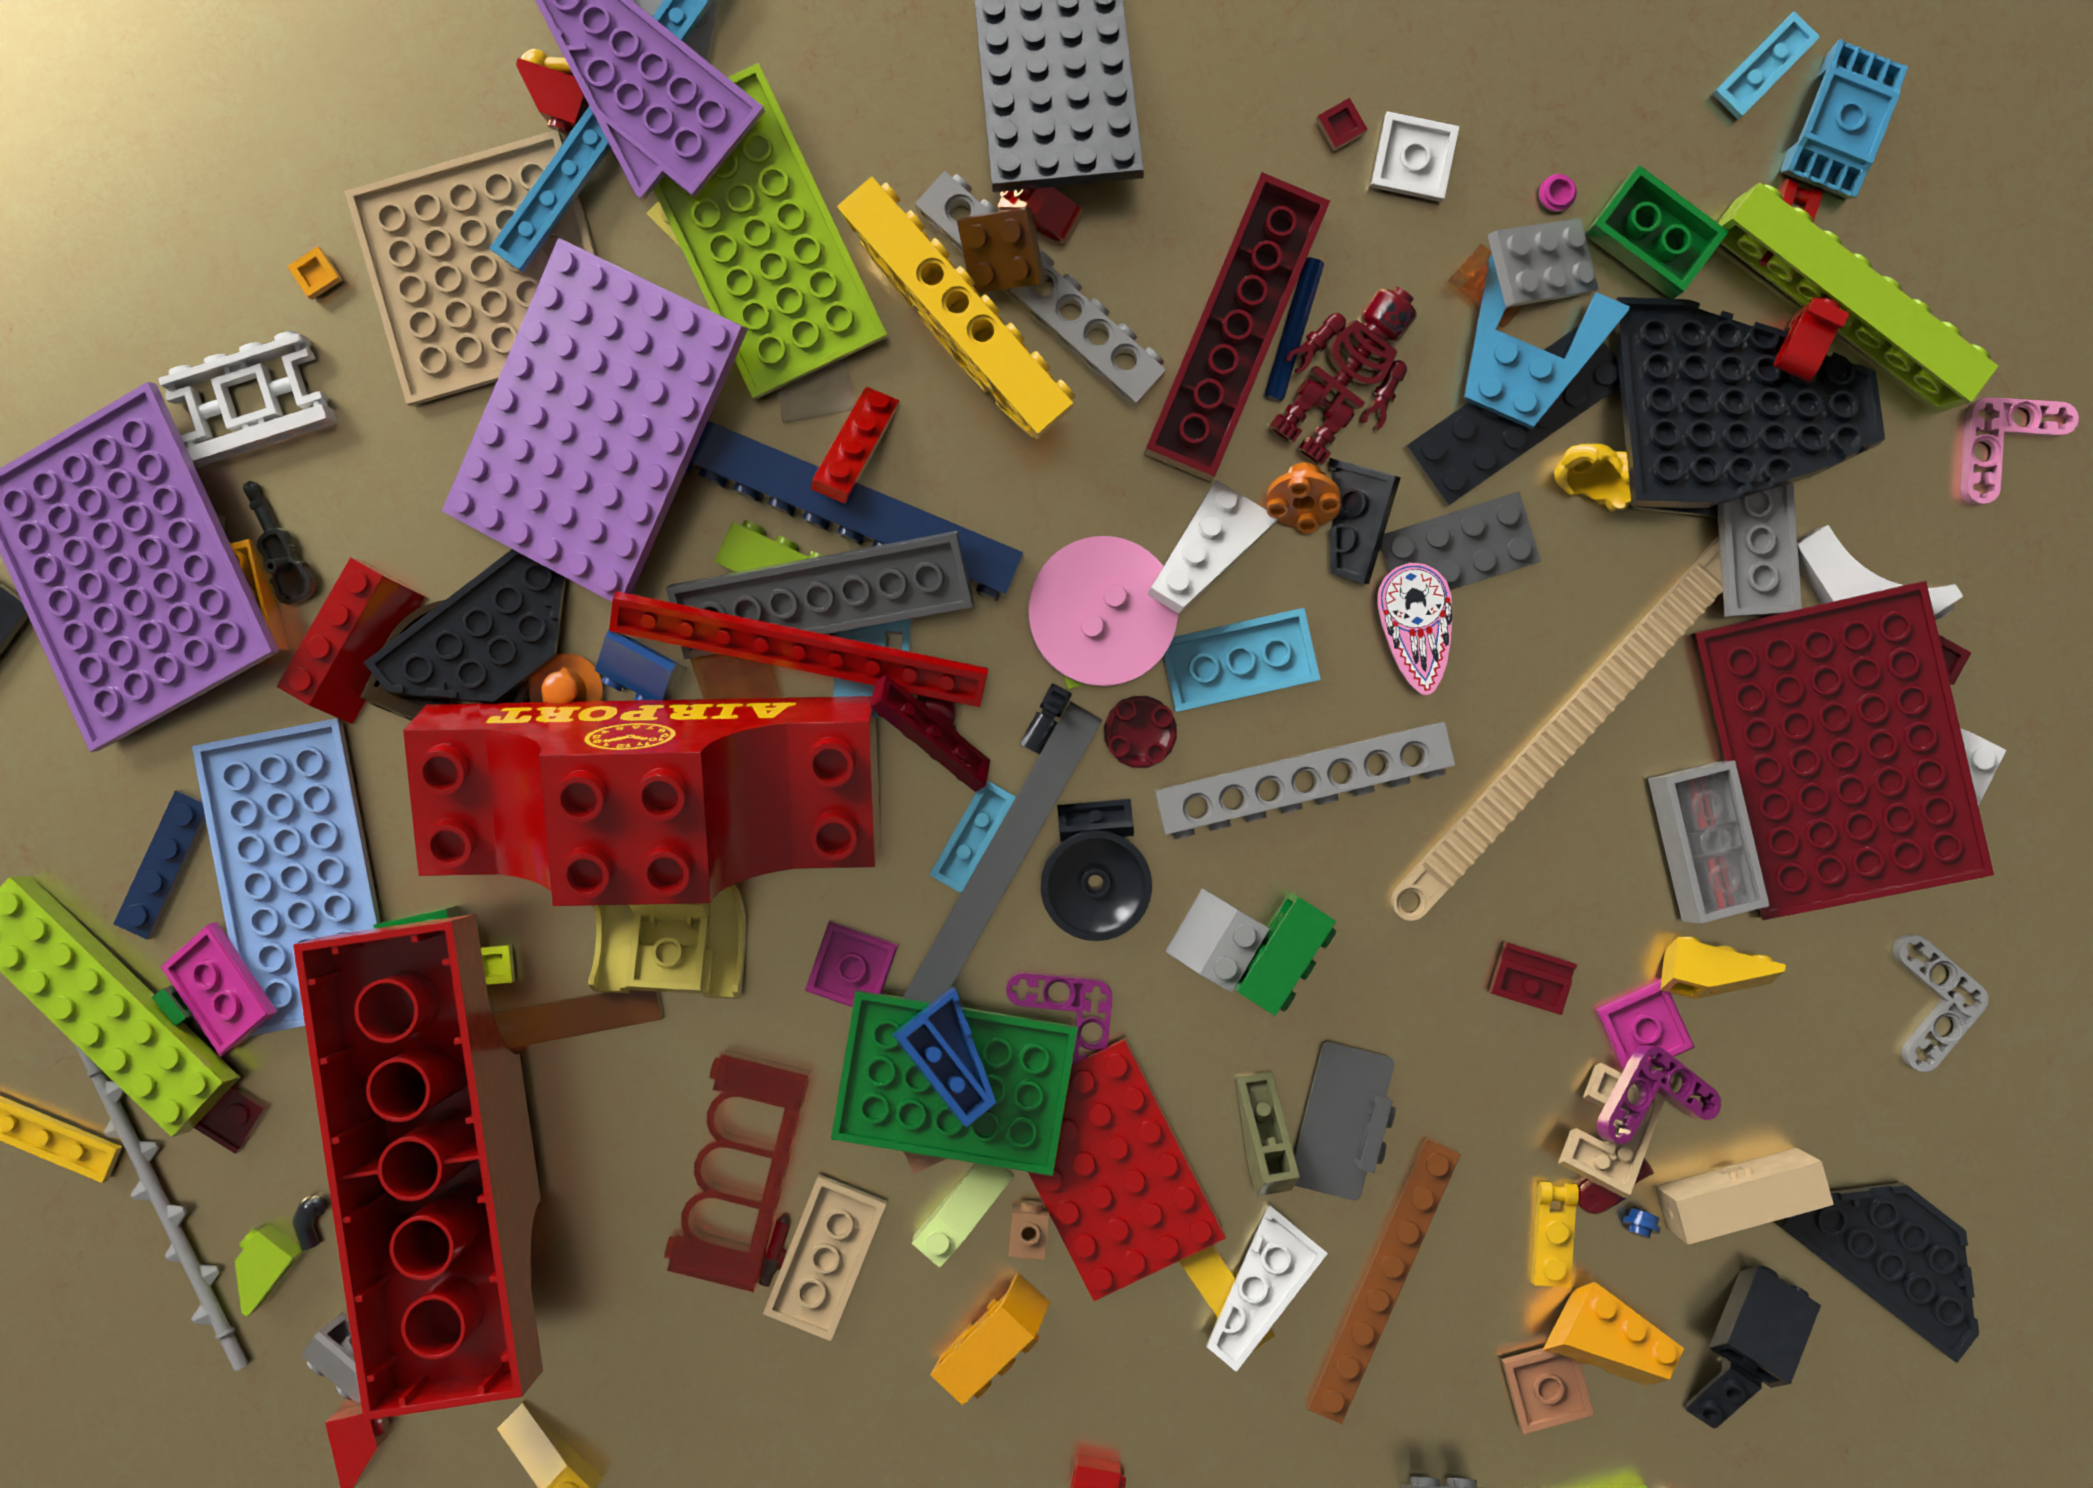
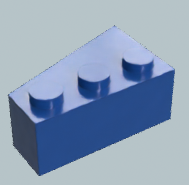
M949 988L895 1031L892 1037L959 1123L967 1127L996 1104L983 1064L977 1053L956 988Z

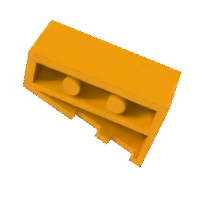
M1593 1282L1573 1289L1543 1351L1551 1354L1558 1353L1573 1358L1575 1362L1584 1365L1591 1364L1605 1369L1607 1373L1648 1386L1671 1379L1685 1348L1599 1284Z

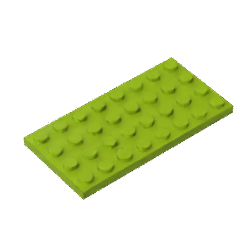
M759 63L727 78L761 104L766 112L698 195L693 198L666 175L654 188V192L710 310L748 328L735 362L754 400L888 337Z

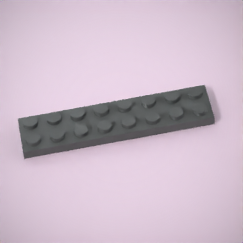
M959 531L676 583L666 587L668 599L671 603L821 634L973 607L975 604ZM681 646L684 660L718 654Z

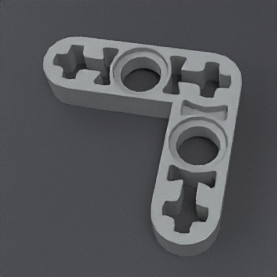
M1905 934L1896 939L1893 944L1892 952L1894 958L1935 993L1941 1001L1904 1043L1901 1056L1903 1062L1908 1067L1919 1072H1929L1941 1063L1985 1011L1989 997L1983 986L1931 942L1919 935ZM1908 944H1918L1915 949L1916 952L1929 960L1923 963L1917 958H1907L1909 951L1906 949V946ZM1943 964L1949 971V978L1944 984L1937 985L1932 979V971L1937 965ZM1957 986L1963 991L1974 992L1971 996L1975 1001L1972 1006L1964 1004L1965 998L1952 990ZM1948 1016L1953 1021V1030L1948 1036L1941 1037L1937 1033L1936 1024L1940 1018ZM1928 1034L1931 1039L1940 1042V1045L1930 1044L1932 1041L1926 1039V1035ZM1918 1047L1925 1049L1924 1054L1927 1056V1059L1924 1062L1917 1060L1918 1055L1915 1053V1050Z

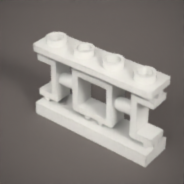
M296 331L283 332L274 336L275 341L263 345L260 342L245 344L239 347L240 352L229 356H226V354L211 355L204 358V364L194 367L190 365L177 366L168 370L169 375L158 378L160 386L166 389L165 397L168 402L173 404L187 402L196 431L180 436L194 467L207 466L338 423L334 410L328 406L327 394L317 391L307 395L298 365L315 359L314 353L310 350L312 344L309 338L300 333L297 334ZM282 357L288 377L272 381L268 367L261 363ZM257 378L266 408L237 417L228 387ZM211 380L217 399L202 404L198 389L191 386ZM293 391L297 406L304 410L283 416L277 396ZM222 414L226 429L234 432L213 439L207 418Z

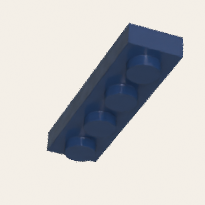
M182 790L174 791L113 923L114 925L146 940L153 938L205 826L206 818L201 799Z

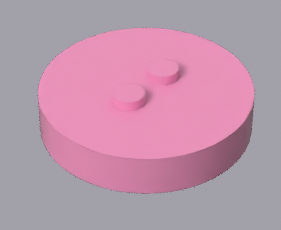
M1112 536L1084 538L1056 552L1038 573L1029 599L1030 629L1034 642L1044 659L1063 676L1075 682L1096 687L1121 685L1137 679L1157 664L1169 648L1178 621L1177 612L1147 595L1164 566L1142 546L1132 541Z

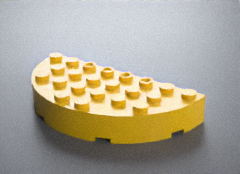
M871 176L837 206L842 217L854 233L856 231L859 232L860 243L909 307L914 304L919 311L917 313L923 320L924 325L984 393L991 392L996 399V405L1029 436H1034L1036 439L1040 438L1074 408L1072 400L1076 396L1063 380L1060 379L1057 383L1054 382L1052 375L1048 371L1050 369L1049 365L1037 351L1030 355L1029 350L1023 343L1025 339L1012 323L1004 325L1003 320L998 315L1000 311L986 294L981 298L979 297L978 292L973 287L975 283L969 274L961 266L956 270L954 269V265L948 259L950 255L944 246L936 238L930 242V238L924 232L925 226L911 210L906 214L897 205L901 200L895 191L886 182L880 186Z

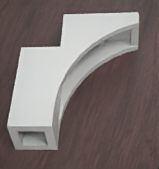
M1829 525L1815 528L1797 540L1799 570L1821 604L1902 586L1876 575L1855 560L1837 539ZM1956 584L1928 588L1935 620L1952 612L1955 609L1953 603L1964 597Z

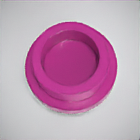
M1563 174L1549 176L1543 181L1539 189V198L1542 205L1553 212H1561L1568 209L1574 203L1577 196L1575 183L1571 178Z

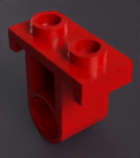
M1054 187L1004 191L1000 193L1002 199L997 206L1002 211L1031 206L1035 229L1049 239L1061 244L1065 243L1083 212L1075 202Z
M1814 297L1793 316L1787 328L1789 332L1775 359L1774 367L1809 383L1820 368L1838 329L1844 326L1850 313L1841 310V306L1831 299H1818Z

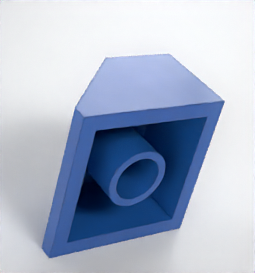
M608 630L595 671L604 675L601 680L604 684L620 692L623 687L636 692L635 700H670L687 667L625 634Z

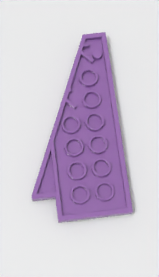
M535 0L630 185L642 202L645 201L665 175L695 198L766 112L761 104L632 0Z

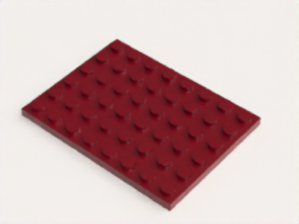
M1926 580L1695 633L1724 760L1735 761L1769 901V906L1759 908L1762 921L1994 875Z

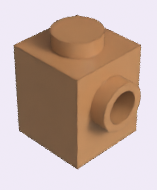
M1021 1201L1020 1205H1013L1008 1257L1045 1260L1049 1211L1046 1208H1042V1203Z

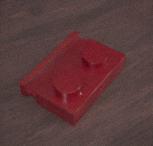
M1504 941L1503 951L1498 959L1489 993L1562 1015L1572 985L1573 973L1578 964Z
M233 1085L198 1122L194 1129L234 1154H237L243 1148L242 1146L253 1132L268 1106Z

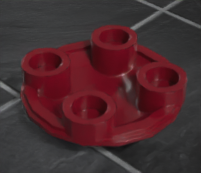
M1131 696L1120 700L1109 712L1104 725V739L1110 753L1120 763L1132 768H1149L1161 763L1172 752L1177 739V724L1172 711L1161 701L1149 696Z

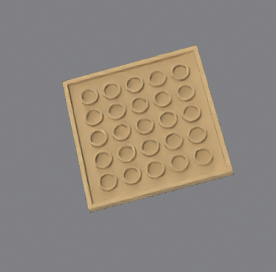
M558 129L344 191L404 399L408 406L421 404L498 380L558 238L596 255L579 194L524 273L489 249L563 144V139Z

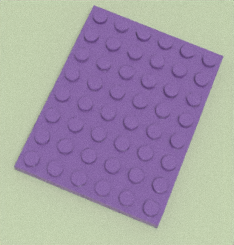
M558 238L442 512L611 602L616 591L632 594L748 328Z
M144 383L0 468V554L90 752L100 751L280 652L156 383Z

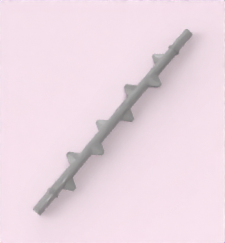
M75 1045L88 1071L86 1075L91 1078L111 1118L104 1133L107 1137L121 1139L139 1175L140 1181L132 1191L131 1196L133 1200L152 1202L172 1243L165 1257L167 1261L182 1263L201 1302L200 1307L192 1317L193 1323L212 1325L216 1333L215 1338L216 1340L219 1339L234 1371L242 1369L249 1363L233 1333L234 1327H230L211 1288V1285L220 1273V1269L218 1266L200 1265L180 1225L187 1214V1210L183 1206L170 1204L150 1163L160 1148L158 1143L139 1141L120 1102L124 1091L114 1081H110L108 1076Z

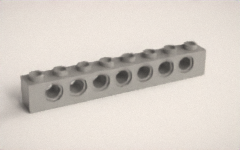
M944 171L918 199L915 207L917 213L963 253L957 221L950 216L951 211L955 207L964 206L971 211L970 216L998 212V210L987 200L983 199L979 202L970 194L971 186L962 177L956 174L952 178ZM1039 248L1045 280L1053 285L1052 292L1045 296L1038 295L1033 291V285L1005 289L1004 291L1135 408L1164 376L1166 371L1162 366L1164 360L1150 347L1144 350L1134 341L1137 336L1128 326L1122 322L1117 326L1107 317L1110 313L1109 310L1096 298L1089 301L1079 292L1082 289L1081 285L1068 273L1061 276L1052 267L1055 264L1054 261ZM1067 304H1073L1080 309L1081 314L1077 319L1069 321L1061 316V308ZM1093 329H1102L1107 333L1108 340L1103 345H1094L1088 340L1087 335ZM1128 353L1134 357L1136 365L1130 370H1122L1116 365L1115 358L1119 354Z
M1438 722L1154 790L1164 834L1172 833L1174 839H1180L1195 835L1194 828L1208 825L1210 831L1230 827V819L1244 816L1245 822L1267 818L1266 811L1280 808L1281 814L1303 809L1302 802L1316 799L1317 805L1338 801V793L1352 790L1353 796H1360L1375 792L1374 785L1388 782L1389 788L1411 783L1409 776L1424 773L1425 779L1443 776L1447 774L1445 768L1455 766L1446 724L1445 722ZM1410 745L1417 747L1420 751V760L1412 767L1407 765L1403 759V753ZM1373 754H1379L1385 762L1384 770L1378 775H1373L1367 768V761ZM1339 762L1344 763L1349 769L1348 779L1341 784L1336 783L1331 777L1332 767ZM1302 771L1309 772L1313 777V786L1307 792H1300L1295 786V778ZM1270 779L1276 783L1278 793L1274 799L1265 801L1259 795V786L1263 781ZM1236 788L1242 795V802L1238 808L1231 810L1224 806L1223 795L1228 789ZM1193 797H1201L1206 803V812L1199 818L1190 817L1186 810L1188 801Z

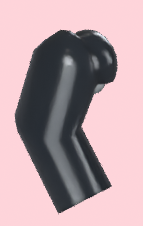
M316 1195L310 1199L308 1197L304 1198L299 1202L293 1216L292 1224L301 1251L320 1244L313 1223L315 1216L324 1214L326 1211V1205L321 1196Z

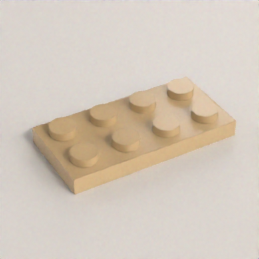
M819 1174L763 1314L832 1341L887 1201Z

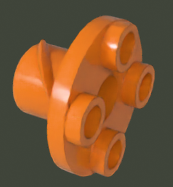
M1308 462L1297 463L1289 469L1287 474L1280 476L1270 485L1267 492V514L1272 518L1278 519L1277 521L1284 525L1297 528L1301 533H1314L1318 530L1319 526L1330 522L1339 513L1341 508V491L1338 485L1332 479L1325 476L1326 473L1321 471L1315 464Z
M563 653L557 654L553 661L531 677L529 697L531 702L554 704L578 701H603L606 689L604 683L601 682V674L595 671L596 667L593 663L582 656Z

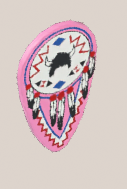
M1408 563L1396 567L1384 577L1378 589L1377 607L1385 637L1399 670L1407 682L1419 694L1429 695L1439 685L1448 663L1453 618L1452 596L1447 581L1436 569L1426 564Z

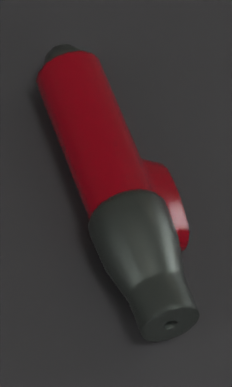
M782 1215L776 1220L761 1266V1276L758 1283L762 1286L769 1287L774 1274L782 1267L786 1255V1249L783 1246L790 1227L787 1215Z

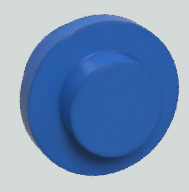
M1630 1209L1629 1215L1624 1216L1623 1223L1629 1226L1628 1232L1650 1239L1651 1233L1659 1234L1661 1230L1658 1226L1660 1218L1651 1213Z

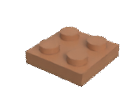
M1543 1348L1501 1359L1519 1428L1523 1435L1595 1416L1581 1363L1575 1362L1573 1358L1558 1353L1551 1354L1543 1351Z

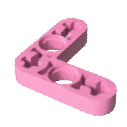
M1995 397L1982 398L1971 403L1966 409L1960 484L1963 499L1970 505L1979 506L1991 503L1999 496L2001 490L2004 434L2038 437H2060L2074 431L2078 425L2079 416L2075 407L2066 402ZM2018 407L2026 409L2030 414V422L2027 427H2019L2014 422L2013 414ZM1985 409L1987 413H1992V419L1985 421L1983 417H1978V411ZM2055 414L2065 418V424L2058 426L2057 422L2053 421L2041 423L2042 417H2049ZM1984 430V432L1992 431V435L1976 436V432ZM1978 442H1985L1991 448V457L1986 462L1978 460L1974 454V448ZM1989 467L1990 469L1989 472L1981 474L1982 471L1974 473V468L1984 469ZM1980 481L1981 485L1987 486L1988 489L1987 493L1981 495L1979 491L1973 489L1974 484L1980 483Z

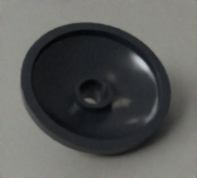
M1089 830L1068 837L1051 852L1041 875V896L1047 913L1063 931L1083 940L1104 941L1128 932L1141 920L1151 900L1152 877L1145 857L1128 839L1110 831ZM1093 875H1099L1102 878V883L1096 887L1091 886L1088 883L1089 878Z

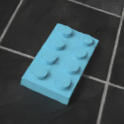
M1305 608L1175 636L1163 655L1175 712L1321 680Z

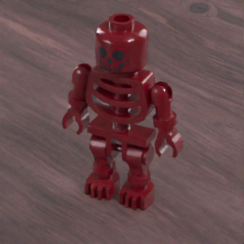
M1395 287L1393 291L1381 288L1375 293L1361 314L1364 324L1358 320H1353L1346 324L1344 315L1333 313L1323 321V325L1316 332L1311 331L1306 336L1307 341L1300 347L1288 352L1284 361H1291L1295 354L1301 355L1305 353L1302 357V365L1295 369V373L1304 371L1311 363V358L1317 351L1322 352L1327 347L1326 342L1334 335L1328 344L1327 353L1331 363L1339 372L1334 379L1319 366L1312 367L1309 374L1323 385L1321 386L1316 381H1311V379L1307 378L1298 388V396L1293 405L1289 404L1285 409L1287 413L1285 417L1277 414L1269 428L1289 443H1294L1302 432L1296 426L1298 422L1303 423L1307 417L1305 413L1311 407L1316 409L1321 404L1326 408L1323 413L1326 419L1322 427L1318 426L1314 431L1316 435L1314 439L1306 436L1298 450L1313 462L1323 465L1331 454L1325 448L1326 445H1332L1336 439L1334 435L1341 427L1345 428L1355 415L1353 410L1343 401L1345 400L1355 409L1362 408L1365 404V401L1346 388L1349 385L1348 383H1351L1352 380L1359 384H1376L1384 379L1381 387L1377 386L1374 391L1375 399L1370 406L1365 408L1360 418L1361 423L1368 422L1369 414L1376 412L1378 422L1373 428L1374 430L1382 428L1387 418L1389 402H1394L1397 396L1394 392L1399 382L1403 381L1407 373L1405 362L1401 360L1394 361L1397 350L1387 342H1398L1401 340L1416 319L1417 312L1411 304L1414 298L1400 287ZM1349 337H1350V339L1353 341V343L1357 346L1355 349H1354V347L1352 346V344H1351V342H1350V340H1349ZM1339 347L1341 348L1343 353L1348 357L1346 363L1342 360L1340 356ZM1370 355L1374 358L1381 359V362L1377 364L1369 361L1366 358H1369ZM1362 367L1367 370H1375L1376 372L1371 377H1364L1358 374L1357 371ZM1332 390L1336 395L1330 402L1326 399V396Z

